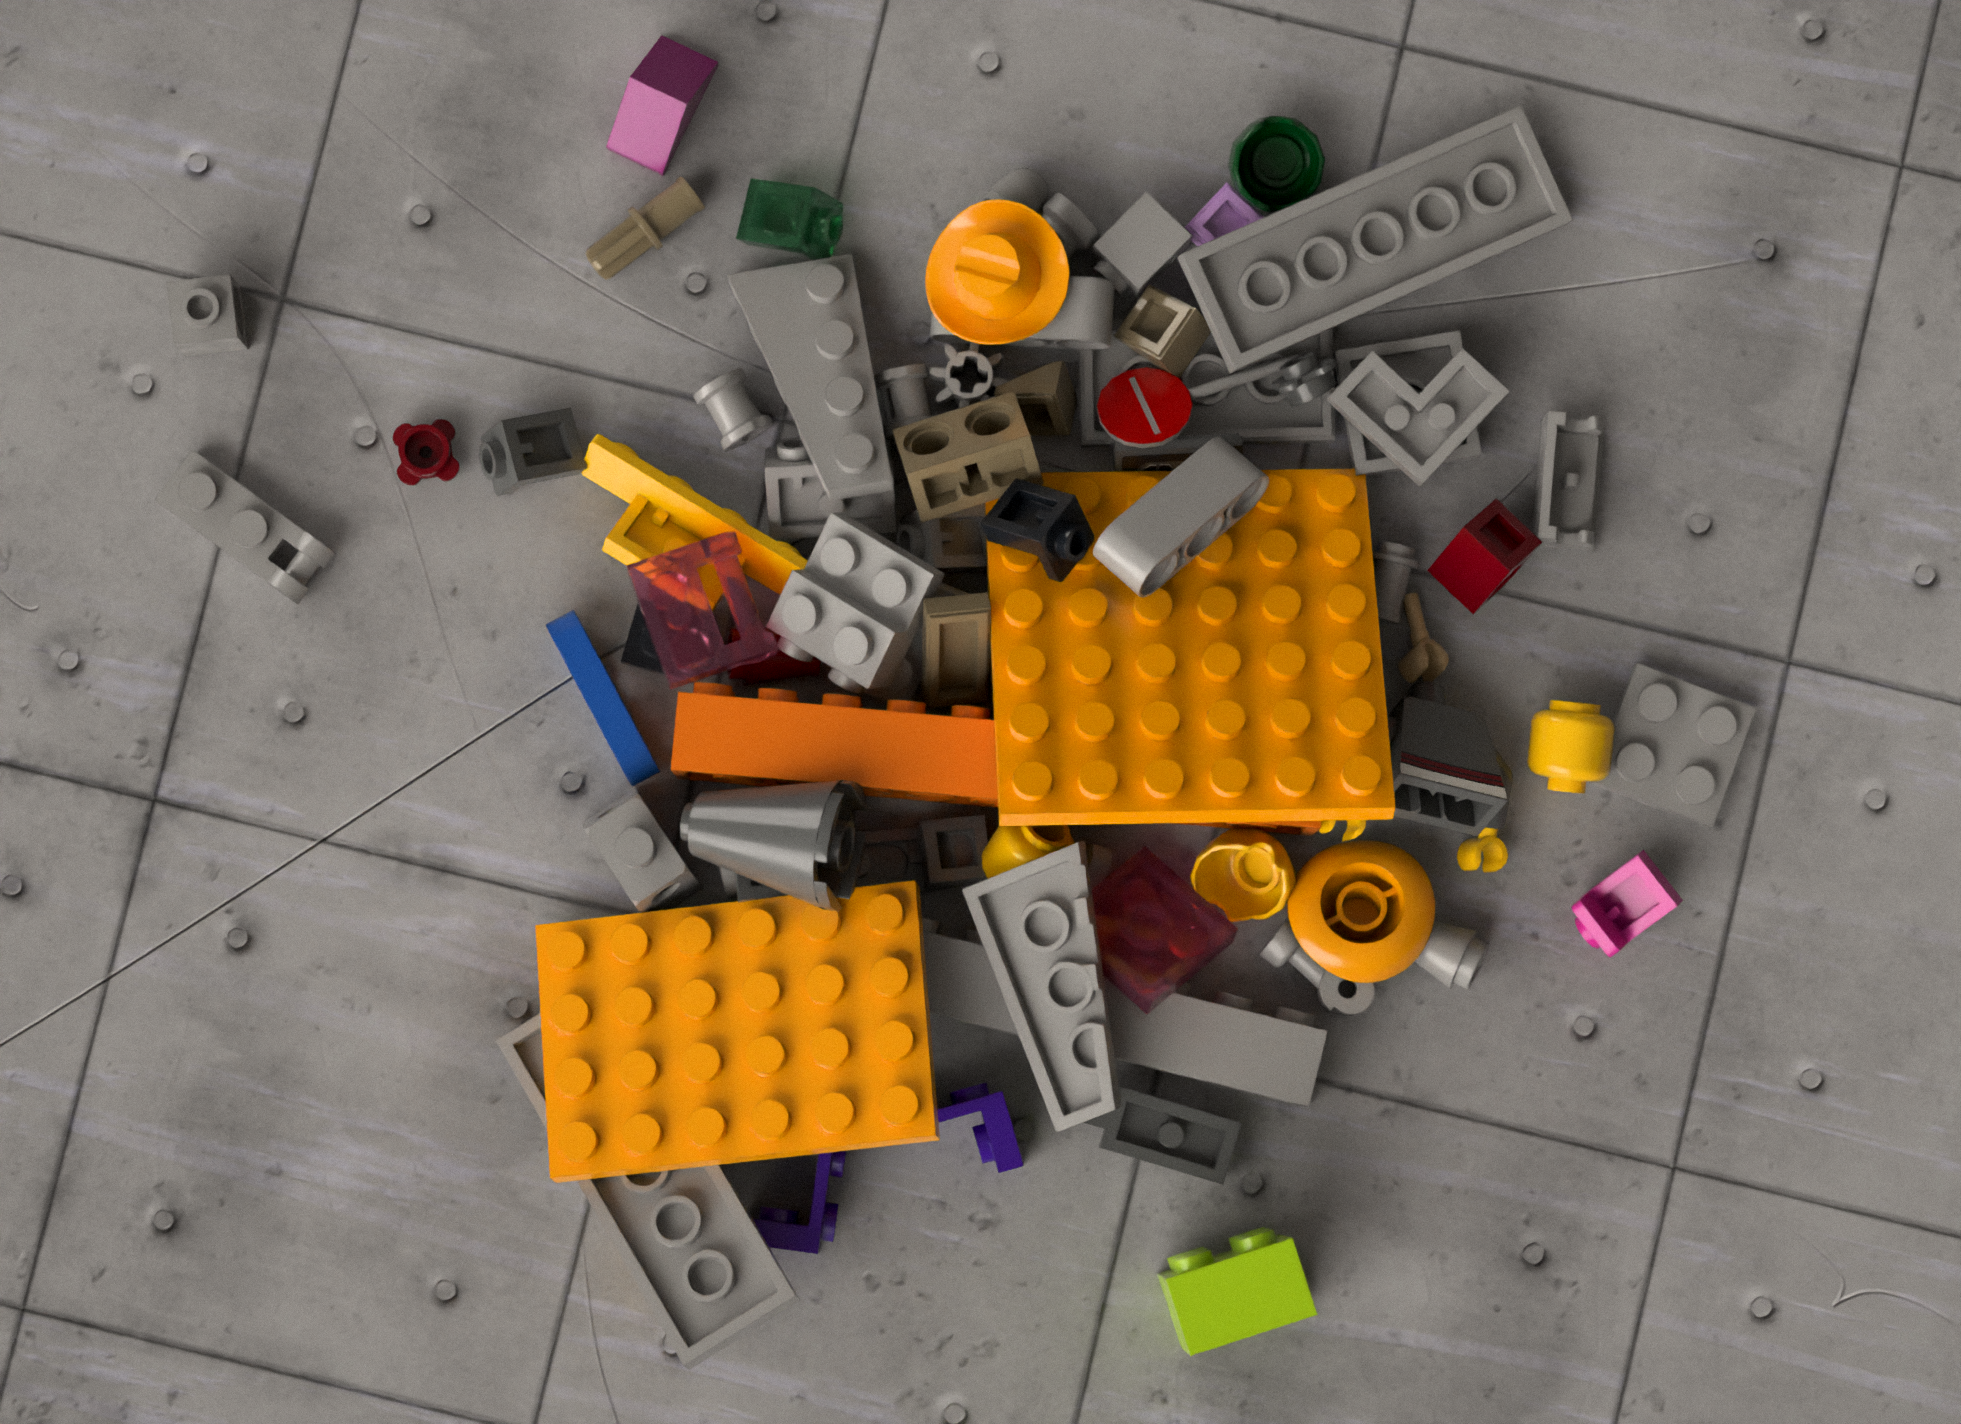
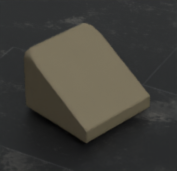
M1149 284L1114 336L1117 340L1160 369L1179 378L1211 331L1205 318L1196 308Z
M1064 360L1051 362L996 387L995 397L1012 391L1015 392L1030 436L1070 435L1077 406V396Z

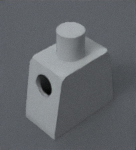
M636 787L583 822L585 832L640 913L673 909L703 889ZM671 886V887L668 888L666 891H664V892H662L661 894H659L661 891H663V890L666 889L667 887Z

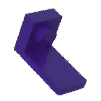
M982 1083L949 1093L952 1105L938 1109L939 1123L981 1111L984 1123L972 1128L982 1164L995 1161L998 1173L1024 1166L1003 1091L989 1094L987 1083Z
M846 1151L819 1154L809 1225L797 1224L799 1211L760 1206L759 1218L752 1217L770 1248L819 1254L821 1241L834 1242L839 1204L827 1202L830 1176L843 1177Z

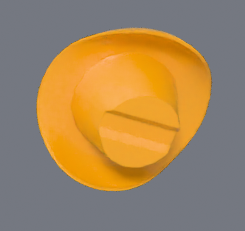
M994 199L969 206L946 226L930 253L925 277L926 295L930 309L939 323L949 332L961 339L978 344L995 345L1011 343L1038 333L1058 314L1069 286L1068 258L1060 238L1052 226L1040 214L1023 204L1009 200Z
M1346 841L1320 851L1309 859L1296 874V882L1287 901L1288 917L1292 931L1307 955L1328 972L1342 979L1357 983L1383 981L1407 969L1424 950L1431 935L1435 919L1434 891L1423 867L1407 851L1393 844L1381 841Z

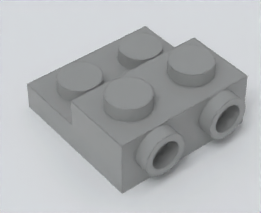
M843 512L830 513L805 568L792 570L766 627L781 636L777 643V647L781 651L805 662H811L813 657L818 658L832 667L828 678L836 685L848 691L863 693L865 688L891 687L923 620V599L934 598L945 574Z

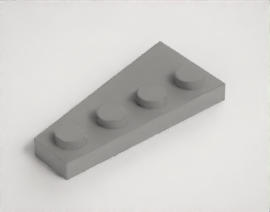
M852 254L728 274L729 286L733 295L742 308L749 323L750 331L760 352L762 351L774 377L776 387L792 415L798 429V434L829 500L834 501L893 491Z
M1085 841L1077 842L962 889L1056 1132L1120 1108L1121 1099Z

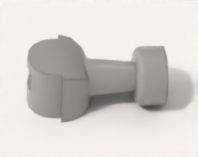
M1289 917L1284 920L1259 953L1262 958L1276 968L1282 967L1286 961L1293 965L1317 988L1319 1004L1326 1012L1333 1010L1343 1016L1356 1015L1364 1012L1374 999L1375 988L1373 982L1357 983L1337 977L1322 968L1307 955L1295 938Z

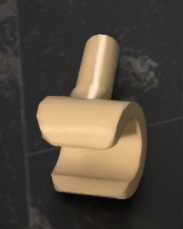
M1409 593L1405 595L1404 605L1411 631L1410 638L1413 648L1399 661L1398 668L1403 678L1410 683H1413L1421 675L1424 682H1432L1445 670L1449 662L1448 654L1439 643L1430 639L1429 632L1426 630L1418 593Z

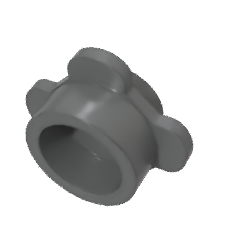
M1310 351L1283 364L1280 367L1283 376L1277 378L1271 384L1274 390H1279L1280 394L1285 393L1291 406L1301 405L1323 395L1337 384L1331 372L1337 364L1334 359H1329L1327 355L1317 358L1315 352Z

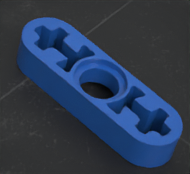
M574 609L545 624L631 786L633 787L660 773L650 750Z

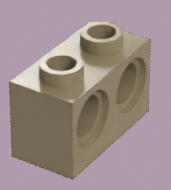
M1014 391L892 429L921 523L999 499L1015 478L1038 485L1044 484L1032 440Z

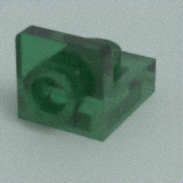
M751 178L736 239L749 246L801 253L812 260L832 257L834 246L840 241L843 232V203L816 187Z

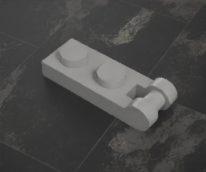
M193 449L154 499L296 604H299L309 589L304 585L319 566L325 569L336 554ZM288 542L299 551L286 569L282 570L271 561L283 545Z

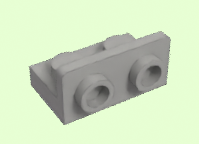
M800 437L787 438L779 441L777 447L766 448L764 469L770 538L778 540L819 537L830 513L843 512L876 533L897 532L892 441L885 440L893 491L834 501L829 500Z

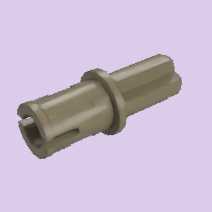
M682 176L639 210H636L633 206L627 211L630 216L587 248L585 252L587 260L605 280L611 279L652 247L660 250L663 247L662 239L681 226L695 213L705 209L698 195Z

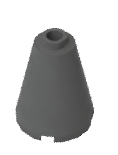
M847 780L703 791L697 796L694 803H687L684 807L680 821V836L682 841L688 842L689 851L695 857L821 909L840 911L842 906L837 898L850 899L862 867L867 831L855 829V810L867 812V802L863 787L857 782Z

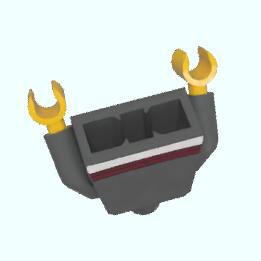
M1425 681L1414 684L1408 689L1407 697L1402 698L1387 715L1396 806L1394 816L1478 836L1461 843L1457 852L1458 865L1464 871L1477 870L1482 861L1481 852H1483L1482 871L1484 873L1496 872L1506 864L1508 859L1507 848L1504 842L1497 838L1498 829H1505L1513 781L1512 771L1492 744L1484 718L1478 713L1447 706L1444 688L1436 682ZM1336 820L1321 821L1320 833L1330 832ZM1347 820V829L1343 834L1342 842L1352 840L1361 835L1366 827V820Z

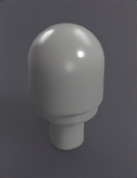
M1017 168L988 188V193L982 199L983 201L994 199L1014 201L1039 213L1048 200V187L1046 181L1038 172L1029 168Z

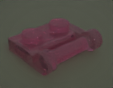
M735 532L721 533L627 565V574L670 690L741 665H750L764 661L779 652L774 634L766 632L740 564L738 555L742 552V548ZM707 564H714L741 640L724 645L697 571L698 567Z

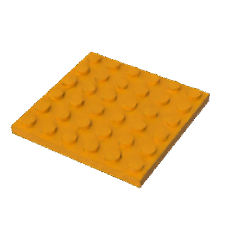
M1355 469L1261 470L1269 477V484L1257 504L1158 590L1142 598L1093 556V549L1099 536L1107 526L1172 471L1041 473L1044 482L1042 486L1076 495L1095 538L1085 556L1078 561L1064 581L1058 582L1048 578L1038 556L988 541L986 537L988 598L991 605L990 641L999 826L1393 819L1396 806L1366 475L1356 476ZM999 499L984 503L985 516Z

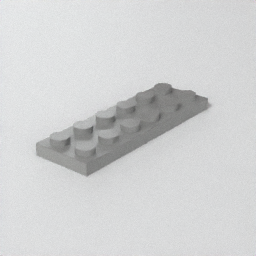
M1520 105L1188 250L1177 258L1228 371L1233 373L1572 222L1573 219Z
M539 1013L496 1040V1043L547 1129L541 1016ZM721 1165L577 1181L680 1361L688 1370L800 1301L796 1291Z

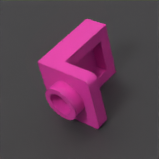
M1642 850L1588 890L1571 906V909L1577 916L1575 918L1576 927L1586 942L1596 949L1601 947L1607 956L1612 957L1628 942L1676 908L1683 899L1647 853Z

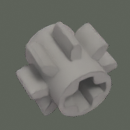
M974 342L970 343L969 351L957 353L952 346L947 344L944 346L945 357L948 360L946 369L940 367L930 368L931 379L945 382V389L940 391L935 398V403L938 406L945 405L952 400L959 408L990 399L989 396L992 390L995 391L997 386L1008 382L1003 378L993 377V370L999 367L1002 362L1001 353L993 354L987 359L979 353V344ZM965 366L976 367L978 378L986 381V384L976 383L972 393L961 392L960 381L952 378V375L962 376Z

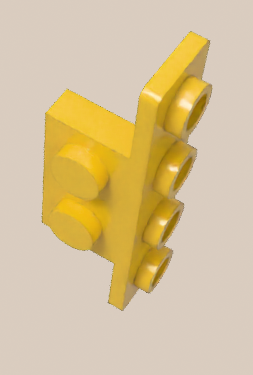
M596 434L590 442L584 458L587 469L581 472L582 475L630 504L606 537L602 551L705 614L711 616L741 572L781 595L792 570L805 568L808 560L803 558L796 548L788 543L775 541L749 525L739 513L728 508L719 507L696 493L683 479L667 475L640 459L637 453L627 445L612 442L601 434Z

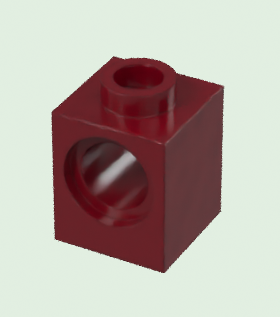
M1496 498L1459 531L1427 571L1452 596L1474 614L1506 586L1541 545L1542 541Z

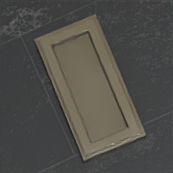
M987 592L923 599L921 695L923 703H926V708L988 702L991 605Z

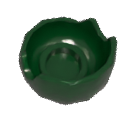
M1269 116L1250 123L1234 140L1228 168L1234 188L1250 205L1266 212L1280 211L1309 198L1322 181L1326 159L1318 136L1302 122L1292 117Z

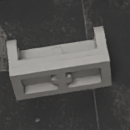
M1548 411L1540 421L1531 532L1542 541L1539 547L1587 552L1595 551L1605 429L1603 419L1600 417L1591 416L1588 417V420L1568 419L1566 412Z

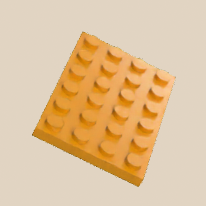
M913 880L855 887L850 899L837 898L842 906L840 911L824 910L786 895L739 903L735 901L535 925L550 1179L560 1183L940 1140L920 887L917 882Z

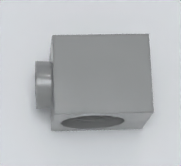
M1146 192L1093 245L1091 257L1098 263L1093 268V271L1098 278L1115 283V294L1120 295L1126 290L1137 300L1149 284L1152 285L1178 259L1177 257L1189 248L1192 235Z
M231 274L167 282L173 345L185 357L248 350L242 288Z

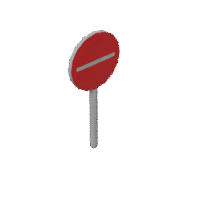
M1293 354L1189 389L1178 377L1165 370L1148 367L1127 370L1112 378L1101 390L1097 403L1100 425L1111 438L1123 445L1138 448L1162 446L1177 438L1189 425L1193 410V400L1281 372L1280 367L1289 360L1299 356V354Z

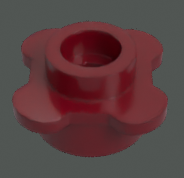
M437 419L432 425L419 424L416 426L404 423L396 428L393 433V442L398 446L401 464L397 468V476L404 484L415 486L422 479L436 477L444 482H448L458 475L460 464L453 457L451 444L456 436V431L449 421ZM423 447H430L432 449V455L429 458L421 457L420 451Z

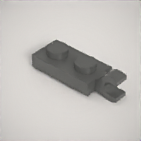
M1119 1086L1120 1108L1082 1122L1104 1129L1099 1148L1224 1185L1242 1124L1238 1121Z

